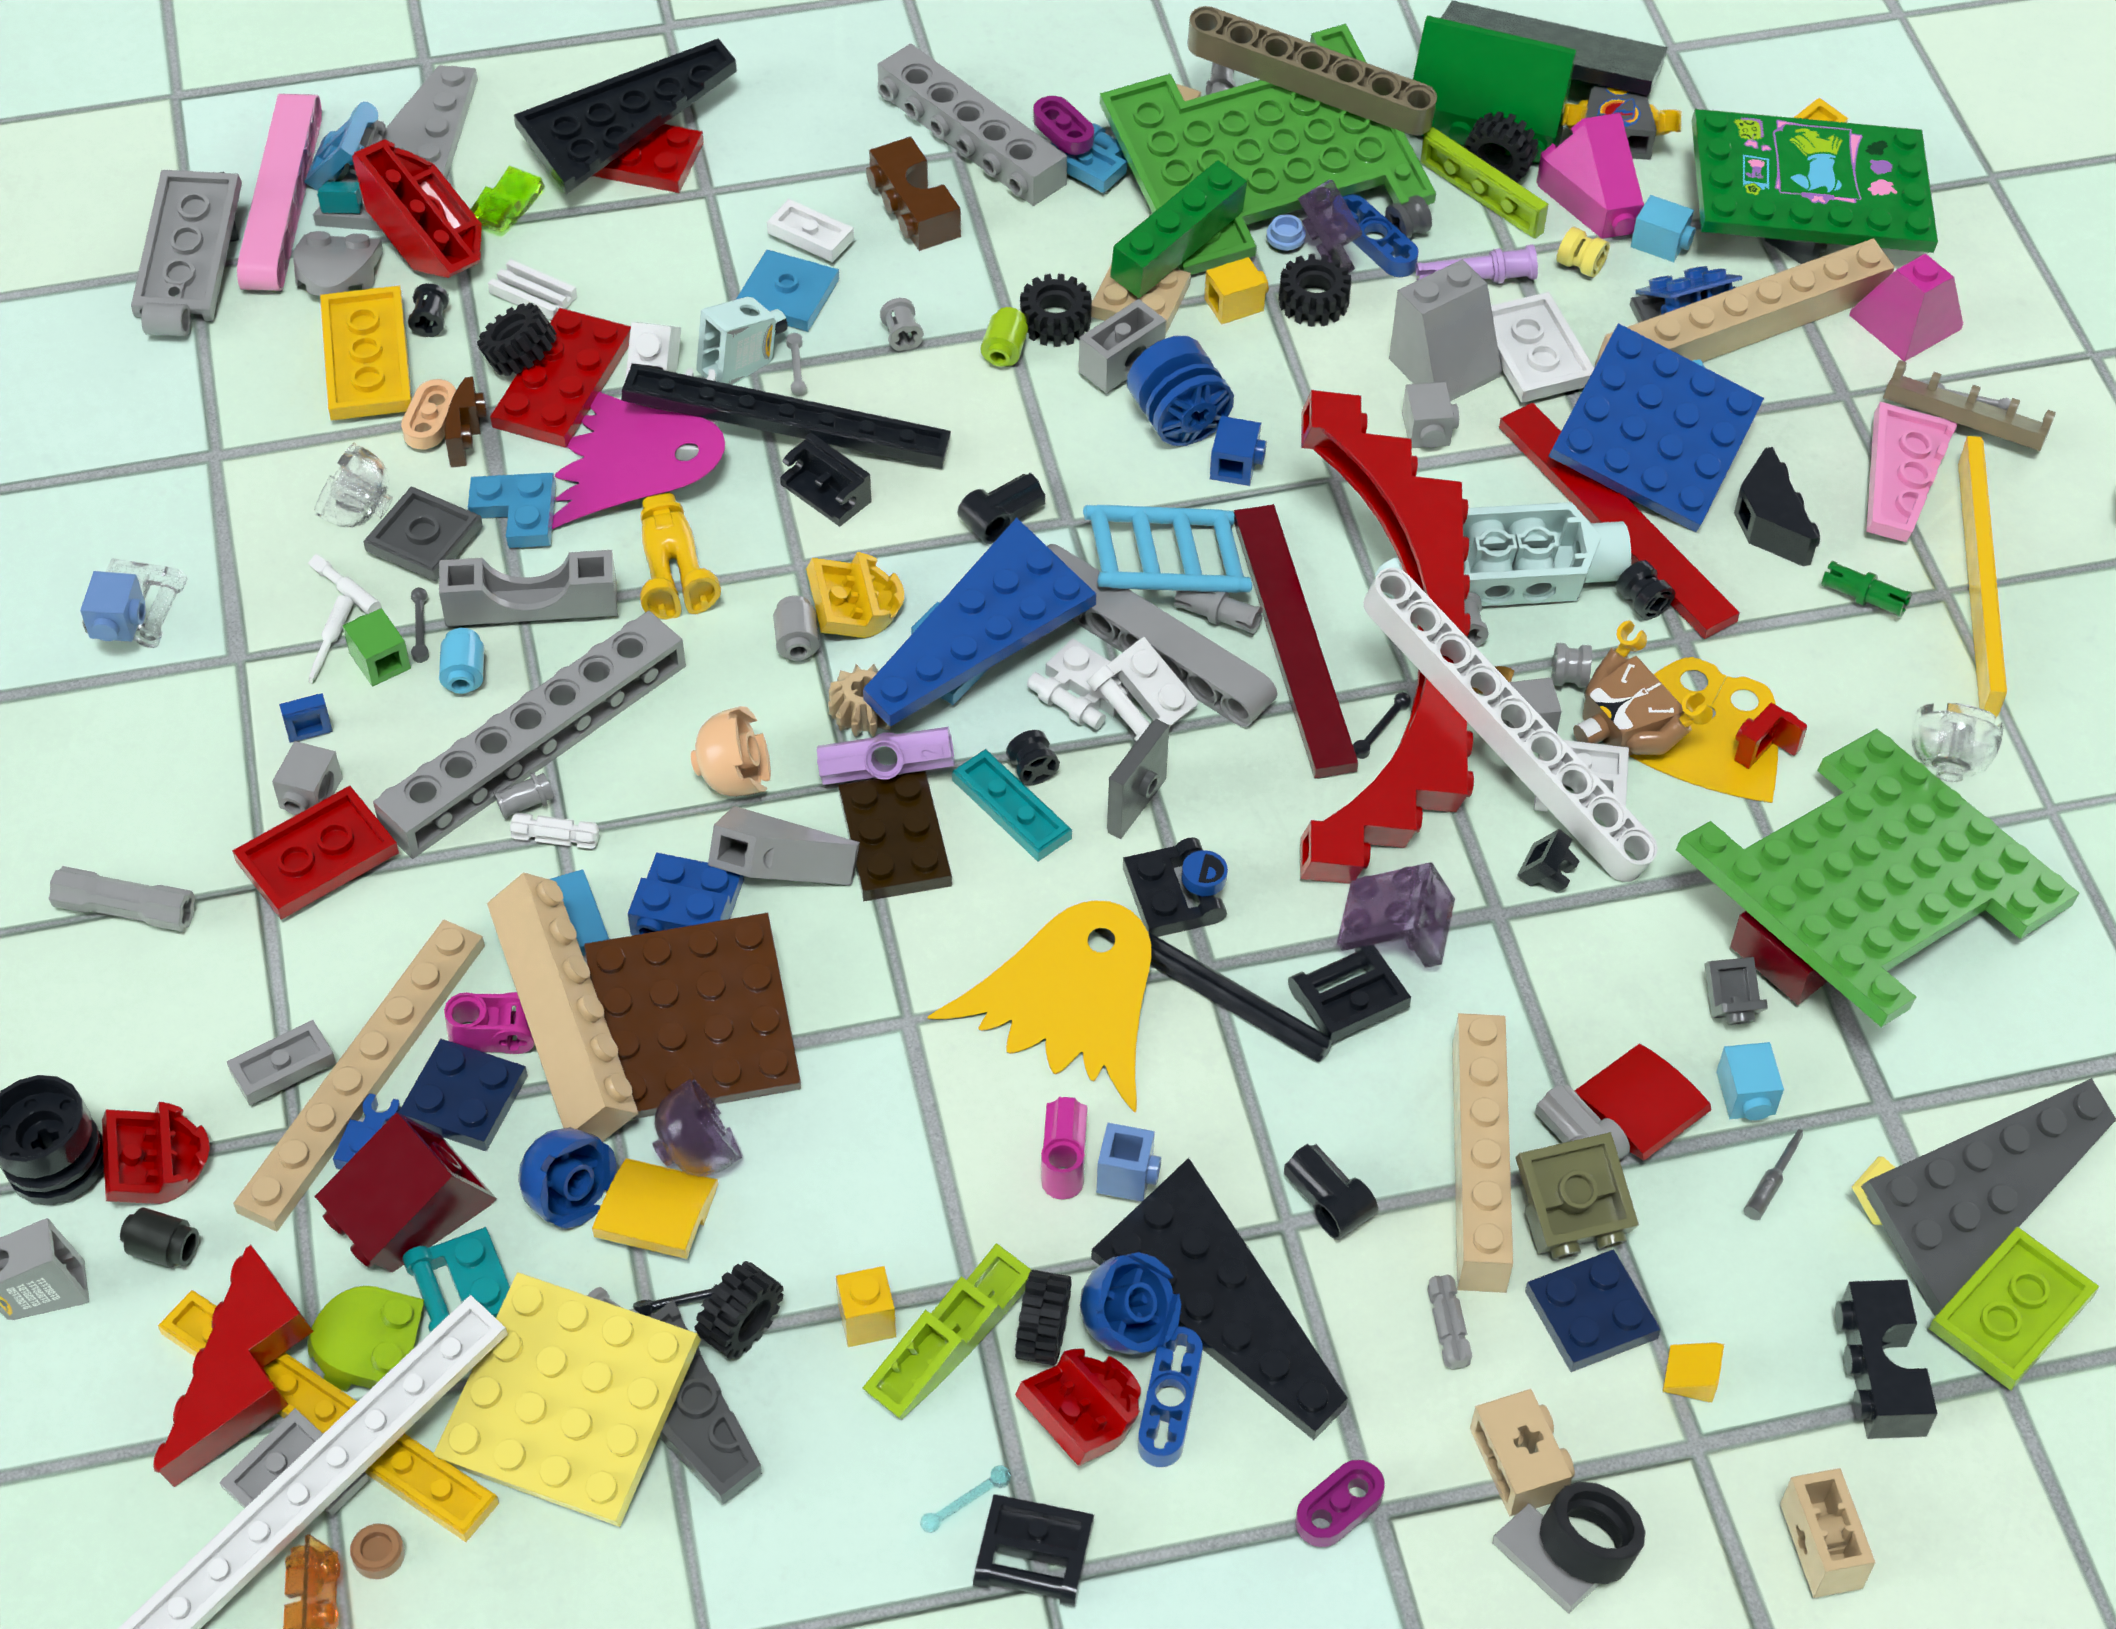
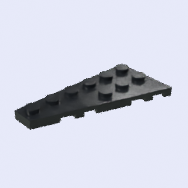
M717 38L514 114L515 127L564 193L567 194L737 72L736 59L721 40Z
M1190 1158L1185 1160L1092 1248L1091 1259L1098 1265L1112 1257L1141 1252L1156 1257L1169 1268L1174 1277L1168 1279L1172 1286L1173 1294L1179 1293L1181 1300L1180 1319L1177 1327H1186L1196 1332L1202 1341L1203 1351L1312 1440H1315L1346 1408L1347 1396Z

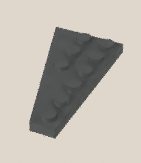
M2092 1078L1876 1176L1861 1185L1934 1316L1946 1306L2016 1227H2020L2116 1121V1117Z

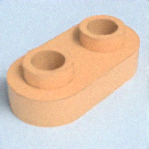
M434 379L424 382L417 388L401 422L403 437L409 446L416 449H429L438 445L443 440L448 408L456 392L453 384L446 380Z

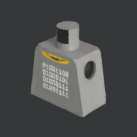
M48 1218L0 1238V1313L6 1319L17 1320L89 1303L85 1262Z

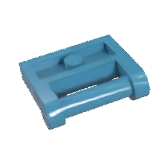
M361 102L354 108L349 120L337 131L329 132L322 139L304 183L318 190L328 180L336 181L347 163L350 165L354 164L352 159L354 152L364 148L360 141L365 129L374 124L378 119V111L373 104Z

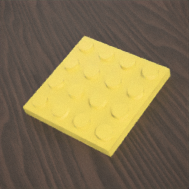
M517 1272L496 1317L506 1328L508 1335L473 1367L433 1455L448 1462L457 1469L620 1527L701 1339L695 1332Z

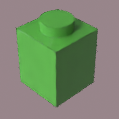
M382 608L367 615H362L343 625L349 654L372 687L411 669L405 640Z

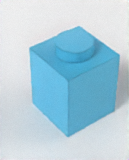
M1650 195L1636 218L1631 247L1675 262L1682 248L1688 250L1694 239L1696 228L1691 226L1694 210Z
M1771 1043L1724 1046L1716 1073L1729 1119L1747 1118L1749 1120H1761L1770 1115H1776L1784 1088Z

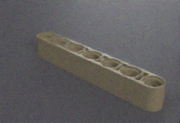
M1202 6L1194 9L1190 14L1187 45L1190 52L1197 57L1407 134L1422 135L1432 127L1437 96L1433 88L1424 83L1214 7Z

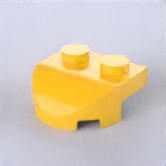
M857 552L851 563L812 558L806 571L821 633L867 638L875 636L886 629L895 618L905 597L903 585L897 574L892 573L888 576L876 566L877 558L862 552Z

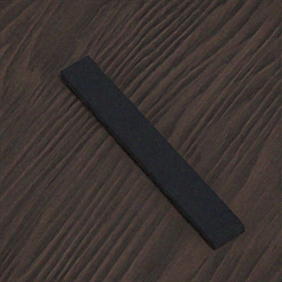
M637 364L631 365L621 395V401L805 439V436L811 432L830 445L939 468L943 467L951 436V431Z

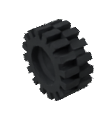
M1491 112L1487 113L1484 118L1480 117L1464 143V148L1518 183L1522 177H1525L1538 153L1536 149L1539 145L1538 139H1532L1535 132L1532 128L1527 131L1525 130L1527 123L1524 120H1521L1519 124L1514 122L1516 116L1513 114H1509L1506 119L1504 118V112H1497L1494 117ZM1490 143L1503 146L1511 155L1498 152Z
M1308 254V260H1304L1301 255L1296 257L1295 263L1290 260L1286 264V269L1283 268L1281 272L1278 299L1280 309H1285V316L1291 318L1295 315V322L1301 324L1303 320H1308V326L1311 327L1315 326V321H1320L1322 327L1328 325L1329 318L1335 323L1339 321L1340 315L1344 316L1346 314L1347 307H1349L1352 279L1351 275H1348L1349 270L1346 266L1340 268L1341 262L1334 259L1330 263L1328 262L1329 256L1322 254L1321 260L1315 259V254ZM1320 288L1325 290V292L1313 293L1304 289Z
M1050 273L1044 274V281L1036 277L1032 279V285L1027 283L1024 286V292H1021L1020 311L1026 317L1029 339L1035 341L1040 337L1041 345L1047 346L1048 341H1054V347H1061V341L1065 340L1067 346L1074 344V337L1079 340L1084 331H1089L1092 300L1090 290L1087 291V286L1083 282L1077 285V278L1071 276L1067 281L1065 280V274L1058 273L1057 279H1052ZM1059 307L1067 311L1052 313L1045 311V309Z
M522 303L518 304L516 310L511 307L506 310L504 316H501V314L496 316L495 323H488L485 326L487 331L480 333L479 338L481 340L477 341V345L497 374L510 376L513 371L515 374L521 373L525 366L528 369L534 366L532 363L534 360H542L545 357L543 352L550 351L553 347L551 343L556 342L555 335L557 333L537 305L528 303L525 306Z
M743 1261L742 1265L738 1263L733 1266L731 1274L727 1271L722 1276V1283L719 1286L717 1284L713 1286L710 1290L713 1292L711 1297L705 1298L701 1306L704 1307V1310L697 1314L696 1320L698 1323L695 1325V1331L701 1339L727 1358H738L741 1356L742 1351H749L752 1348V1342L754 1340L758 1342L763 1336L761 1333L765 1327L769 1328L773 1321L770 1319L780 1309V1306L777 1304L783 1300L784 1294L781 1292L784 1288L781 1283L753 1263Z
M1031 1269L1028 1281L1026 1282L1025 1295H1023L1022 1309L1019 1315V1326L1015 1344L1016 1359L1054 1366L1057 1364L1069 1310L1071 1276Z

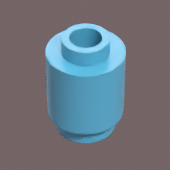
M456 628L449 631L441 642L439 681L443 687L454 693L464 694L474 691L483 682L484 644L475 631L468 628Z

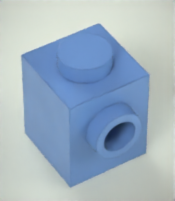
M93 571L80 609L89 638L103 641H133L137 625L143 624L146 614L145 600L136 574Z
M1107 1122L1098 1160L1096 1193L1141 1202L1144 1200L1147 1185L1157 1184L1161 1166V1157L1153 1155L1155 1131Z

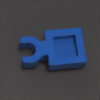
M370 1093L363 1102L365 1119L363 1122L349 1120L333 1157L336 1169L341 1170L396 1112H399L401 1107L398 1099L392 1100L387 1111L376 1112L378 1107L376 1095Z

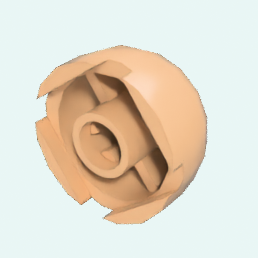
M744 706L724 710L710 717L700 728L696 737V750L691 752V763L696 775L703 776L705 782L719 794L733 797L765 792L767 787L761 784V779L769 781L771 776L766 740L763 733L754 734L750 723L756 722L757 719Z

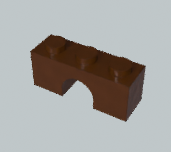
M911 136L869 150L870 166L866 168L867 180L873 190L878 189L882 195L887 212L889 214L894 213L898 219L903 236L905 238L910 237L918 251L961 237V208L944 184L928 189L927 159Z

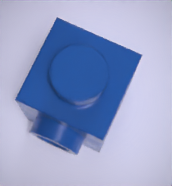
M1225 416L1220 417L1211 451L1210 480L1250 486L1255 464L1263 465L1267 441L1260 440V422Z

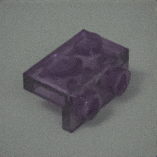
M1328 180L1298 198L1308 216L1302 220V223L1313 241L1320 237L1322 243L1316 246L1321 257L1322 254L1329 256L1328 262L1330 263L1334 259L1341 262L1340 268L1346 266L1349 270L1348 273L1355 270V267L1343 246L1362 236L1363 232L1334 181Z

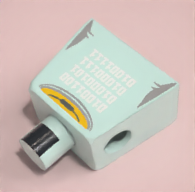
M744 297L702 309L696 370L707 378L709 369H714L717 382L734 385L764 367L771 361L773 356L774 336L785 332L788 328L785 315L779 309L768 311L752 297Z

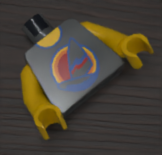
M1604 86L1592 88L1589 100H1582L1578 104H1565L1561 125L1566 126L1572 131L1571 128L1583 118L1620 113L1632 159L1651 160L1655 136L1666 135L1672 131L1681 132L1682 111L1674 109L1659 111L1654 105L1649 104L1647 95Z

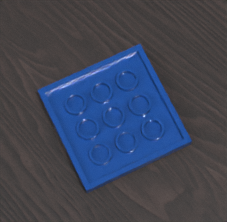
M1618 323L1548 457L1697 532L1764 398Z

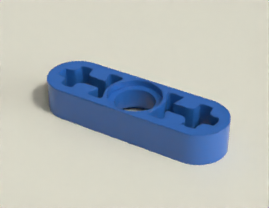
M1354 194L1340 197L1335 201L1334 225L1379 267L1394 277H1407L1415 272L1419 253L1418 247L1368 201ZM1369 232H1379L1385 237L1382 239H1371L1366 234Z
M1177 1327L1172 1338L1164 1345L1157 1346L1138 1434V1452L1146 1463L1154 1467H1168L1179 1460L1183 1452L1203 1350L1199 1335L1186 1327ZM1177 1345L1186 1347L1181 1372L1172 1370L1173 1352L1176 1350ZM1172 1386L1181 1390L1185 1399L1177 1406H1166L1158 1401L1156 1394L1163 1387ZM1160 1420L1169 1422L1168 1442L1165 1443L1164 1449L1154 1447V1440L1158 1436Z

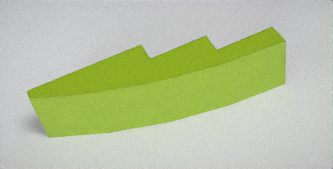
M996 1243L967 1280L962 1276L957 1280L932 1313L925 1309L862 1389L902 1420L948 1377L1005 1316L1025 1292L1026 1282L1028 1281L1031 1269Z

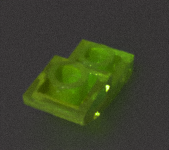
M508 166L494 189L485 186L470 210L482 223V226L502 233L525 214L541 194L545 185L541 177Z

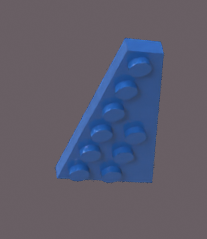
M1016 517L863 688V700L891 727L1096 605L1097 593Z

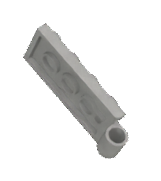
M161 170L131 303L134 317H141L142 329L145 334L187 336L191 325V314L203 315L205 321H213L242 186L239 174Z

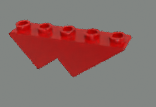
M252 1245L245 1248L243 1255L239 1256L232 1266L229 1290L224 1302H220L214 1310L211 1322L212 1331L206 1346L201 1348L195 1356L192 1367L193 1377L185 1395L178 1399L173 1412L174 1424L167 1441L158 1447L154 1457V1471L160 1473L173 1487L179 1485L288 1406V1403L270 1379L264 1367L314 1332Z

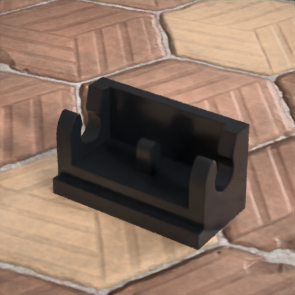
M811 432L805 436L803 442L788 452L782 460L788 467L794 463L795 465L780 477L781 486L839 527L872 502L870 473Z

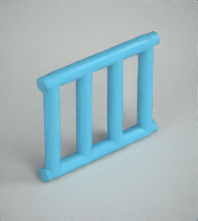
M1085 505L1083 508L1084 519L1091 520L1101 572H1099L1097 579L1098 587L1250 593L1252 590L1251 578L1244 577L1231 528L1234 523L1233 511L1122 505ZM1108 522L1132 523L1143 572H1119ZM1149 523L1173 524L1185 574L1160 572ZM1190 525L1214 526L1226 575H1202Z

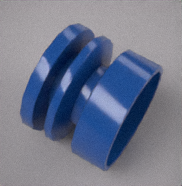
M1172 336L1156 342L1144 350L1133 362L1127 375V388L1146 414L1162 441L1172 446H1187L1205 439L1217 430L1220 417H1228L1233 408L1234 394L1229 385L1222 378L1218 369L1214 367L1199 342L1189 336Z

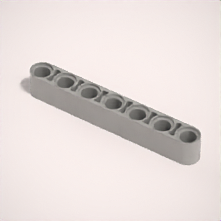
M1049 544L1047 546L1097 593L1096 605L1071 619L1073 622L1122 653L1142 637H1145L1196 700L1241 727L1249 726L1276 699L1277 689L1270 678L1131 590L1098 587L1099 570L1056 544Z

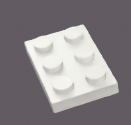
M1549 292L1491 305L1501 368L1521 403L1585 387L1594 367Z

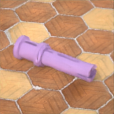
M1533 244L1526 245L1525 249L1502 252L1500 248L1490 251L1488 256L1462 258L1482 279H1491L1496 284L1504 283V280L1509 278L1527 276L1529 280H1534L1538 276L1537 254ZM1462 259L1416 263V276H1419L1417 281Z

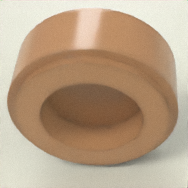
M372 1524L364 1527L354 1536L350 1546V1555L356 1570L362 1576L369 1579H383L394 1574L400 1568L404 1561L405 1549L401 1536L396 1529L386 1524Z

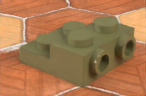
M1611 1132L1522 1152L1515 1157L1529 1203L1525 1207V1211L1538 1254L1551 1252L1553 1260H1559L1581 1253L1579 1245L1597 1241L1599 1249L1618 1246L1627 1242L1625 1234L1630 1233L1639 1226Z

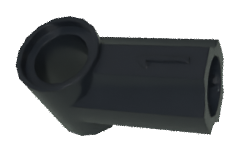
M1032 473L1022 474L989 493L983 489L970 492L958 506V517L983 542L992 544L1016 517L1019 519L1045 504V493L1040 486L1039 480Z
M1317 1144L1304 1145L1295 1151L1292 1158L1285 1164L1284 1174L1313 1205L1314 1213L1320 1226L1333 1239H1341L1377 1215L1378 1204L1367 1185L1358 1178L1349 1180Z

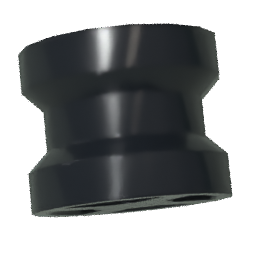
M1040 730L1025 731L1014 737L1006 747V754L1010 762L1017 766L1016 773L1020 781L1025 785H1037L1045 782L1056 774L1060 766V761L1055 752L1049 749L1050 743L1045 733Z

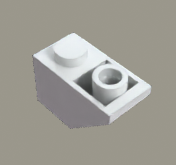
M631 322L626 377L632 364L676 373L681 327Z

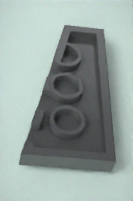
M674 1300L650 1316L651 1318L687 1330ZM698 1347L659 1437L723 1505L761 1475L762 1470L757 1456L734 1413L730 1411L722 1396L721 1388L713 1373H710Z

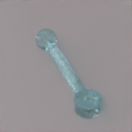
M1003 1465L995 1466L991 1470L990 1478L938 1512L924 1514L920 1520L922 1530L927 1533L936 1532L941 1521L993 1487H1006L1010 1482L1011 1475L1009 1469Z

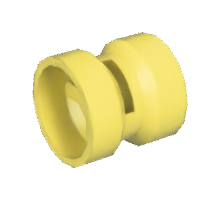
M1573 226L1568 230L1559 246L1557 262L1567 267L1575 265L1580 268L1581 273L1594 278L1600 272L1607 259L1610 242L1599 237L1591 239L1587 237L1585 231Z

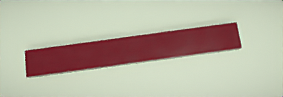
M1275 505L1234 510V525L1260 607L1263 609L1262 614L1314 778L1357 772L1358 760Z

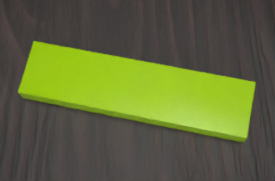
M1432 127L1428 132L1424 133L1420 163L1532 238L1536 239L1544 233L1549 206L1547 202Z

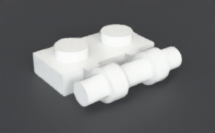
M1073 638L1046 663L1048 679L1035 672L1027 682V687L1038 693V699L1050 706L1053 704L1058 705L1069 712L1070 719L1080 725L1086 723L1098 730L1106 719V715L1098 711L1099 709L1113 717L1118 713L1099 689L1094 691L1087 683V680L1095 672L1111 661ZM1115 676L1113 680L1131 700L1133 698L1132 694ZM1068 690L1073 691L1074 693H1076V694L1079 695L1080 697L1077 698L1076 696H1074V695H1072L1071 693H1069Z

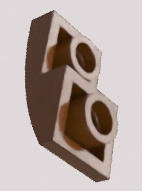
M473 376L465 377L453 395L446 416L445 441L451 468L467 466L466 449L473 448L472 435L481 434L479 417H487L484 392L476 393Z

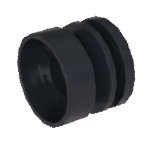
M36 1075L20 1079L0 1091V1168L16 1194L31 1203L53 1205L72 1200L88 1190L102 1174L104 1168L102 1134L73 1084L58 1076Z

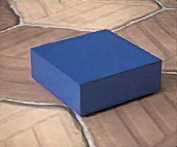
M323 693L279 704L289 742L333 731Z

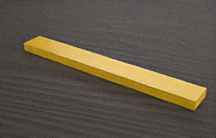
M1967 436L1958 462L1979 709L1980 718L1996 719L1999 716L2007 694L1984 441L1982 437Z
M191 1290L163 1319L158 1328L163 1336L195 1357L198 1351L206 1346L212 1331L211 1322L216 1305L194 1290ZM283 1353L264 1367V1370L288 1403V1406L277 1414L286 1418L296 1408L323 1434L358 1402L287 1353ZM405 1433L364 1471L366 1475L464 1542L470 1539L499 1504L497 1495L448 1462L434 1456L432 1451Z

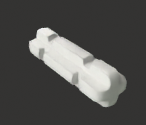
M516 813L513 815L510 824L511 837L518 840L530 841L531 837H535V842L572 846V842H575L579 848L593 849L596 847L599 839L598 825L593 822L580 821L579 825H574V820L538 815L537 820H535L531 814Z

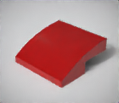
M1641 1043L1574 1090L1601 1120L1609 1118L1620 1126L1629 1141L1630 1153L1643 1161L1711 1111V1103L1683 1074Z

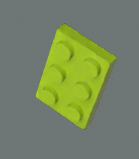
M2017 1226L1936 1315L1929 1329L2009 1390H2012L2091 1301L2100 1286Z

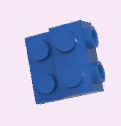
M656 852L647 878L641 877L627 913L631 935L730 919L744 882V876L709 866L708 862Z

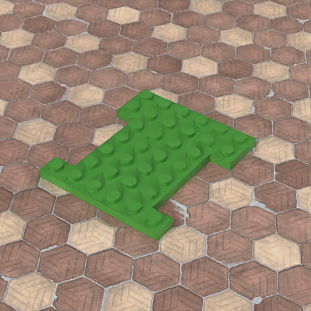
M1346 23L1311 33V43L1366 62ZM1171 73L1100 93L1099 104L1152 214L1217 160L1247 180L1243 212L1178 266L1179 270L1189 272L1191 275L1243 258L1256 256L1257 245L1247 225L1380 185H1385L1393 203H1400L1402 205L1407 203L1409 197L1414 195L1422 197L1427 205L1435 203L1436 191L1404 132L1262 80L1184 101Z
M1877 728L1822 759L1817 771L1843 792L1842 794L1745 849L1711 821L1682 836L1676 848V851L1881 1028L1910 1010L1917 998L1887 971L1985 910L2021 939L2073 906L2080 894L2059 874L2053 872L2032 855L2026 847L2016 842L1990 818L1984 816L1963 799L1957 791L1947 786L1931 773L1925 765L1915 760L1899 747L1893 739L1883 734Z

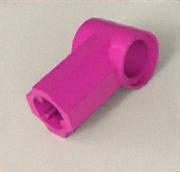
M1058 1097L1057 1100L1046 1105L1044 1143L1041 1152V1183L1046 1194L1061 1200L1070 1199L1078 1195L1084 1185L1088 1107L1078 1102L1074 1097Z

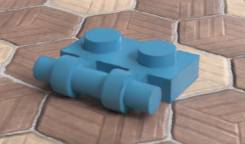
M1092 123L1094 126L1093 147L1079 155L1063 153L1067 155V174L1105 193L1127 173V160L1117 139L1106 134V130L1103 127ZM1050 142V144L1059 149L1053 142Z

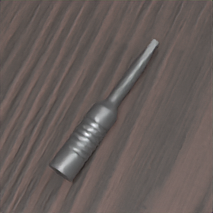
M1797 1130L1775 1167L1765 1172L1762 1180L1744 1207L1743 1211L1748 1218L1760 1220L1784 1180L1782 1173L1803 1137V1130Z

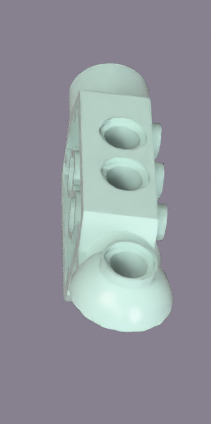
M1572 502L1468 508L1467 520L1463 525V536L1469 538V552L1464 562V574L1470 577L1469 592L1480 596L1482 606L1577 601L1584 583L1617 581L1620 575L1631 566V542L1626 524L1623 521L1590 523ZM1398 556L1382 564L1376 571L1375 578L1380 571L1386 568L1403 570ZM1384 592L1387 596L1394 599L1392 595H1390L1387 592Z

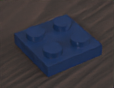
M440 1038L398 1113L436 1132L443 1138L487 1152L528 1077L526 1066Z
M1614 1249L1527 1282L1525 1293L1570 1372L1659 1338L1661 1328Z

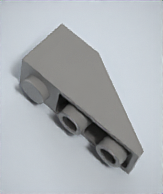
M733 806L714 824L708 865L749 878L851 885L853 883L860 842Z

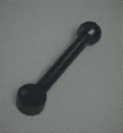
M1401 692L1396 694L1393 706L1366 738L1354 742L1353 747L1357 758H1367L1370 754V745L1401 709L1409 707L1411 698L1407 693Z
M711 1289L654 1301L641 1300L633 1304V1309L642 1315H648L655 1310L661 1309L672 1300L678 1306L705 1300V1298H710L713 1292L710 1291Z

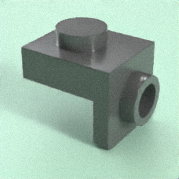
M1754 957L1715 960L1704 964L1712 1018L1726 1017L1728 1025L1755 1022V1014L1768 1009L1767 999L1760 1000Z

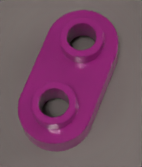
M1045 96L1035 102L1033 106L1034 125L1061 151L1071 155H1079L1093 147L1094 126L1066 99L1059 96Z
M1351 1460L1341 1465L1300 1501L1295 1520L1296 1529L1300 1537L1307 1543L1317 1547H1328L1339 1542L1381 1504L1385 1488V1481L1381 1471L1372 1463L1364 1460ZM1358 1487L1363 1489L1366 1495L1356 1497L1349 1490ZM1322 1518L1328 1521L1330 1525L1326 1528H1318L1312 1521Z

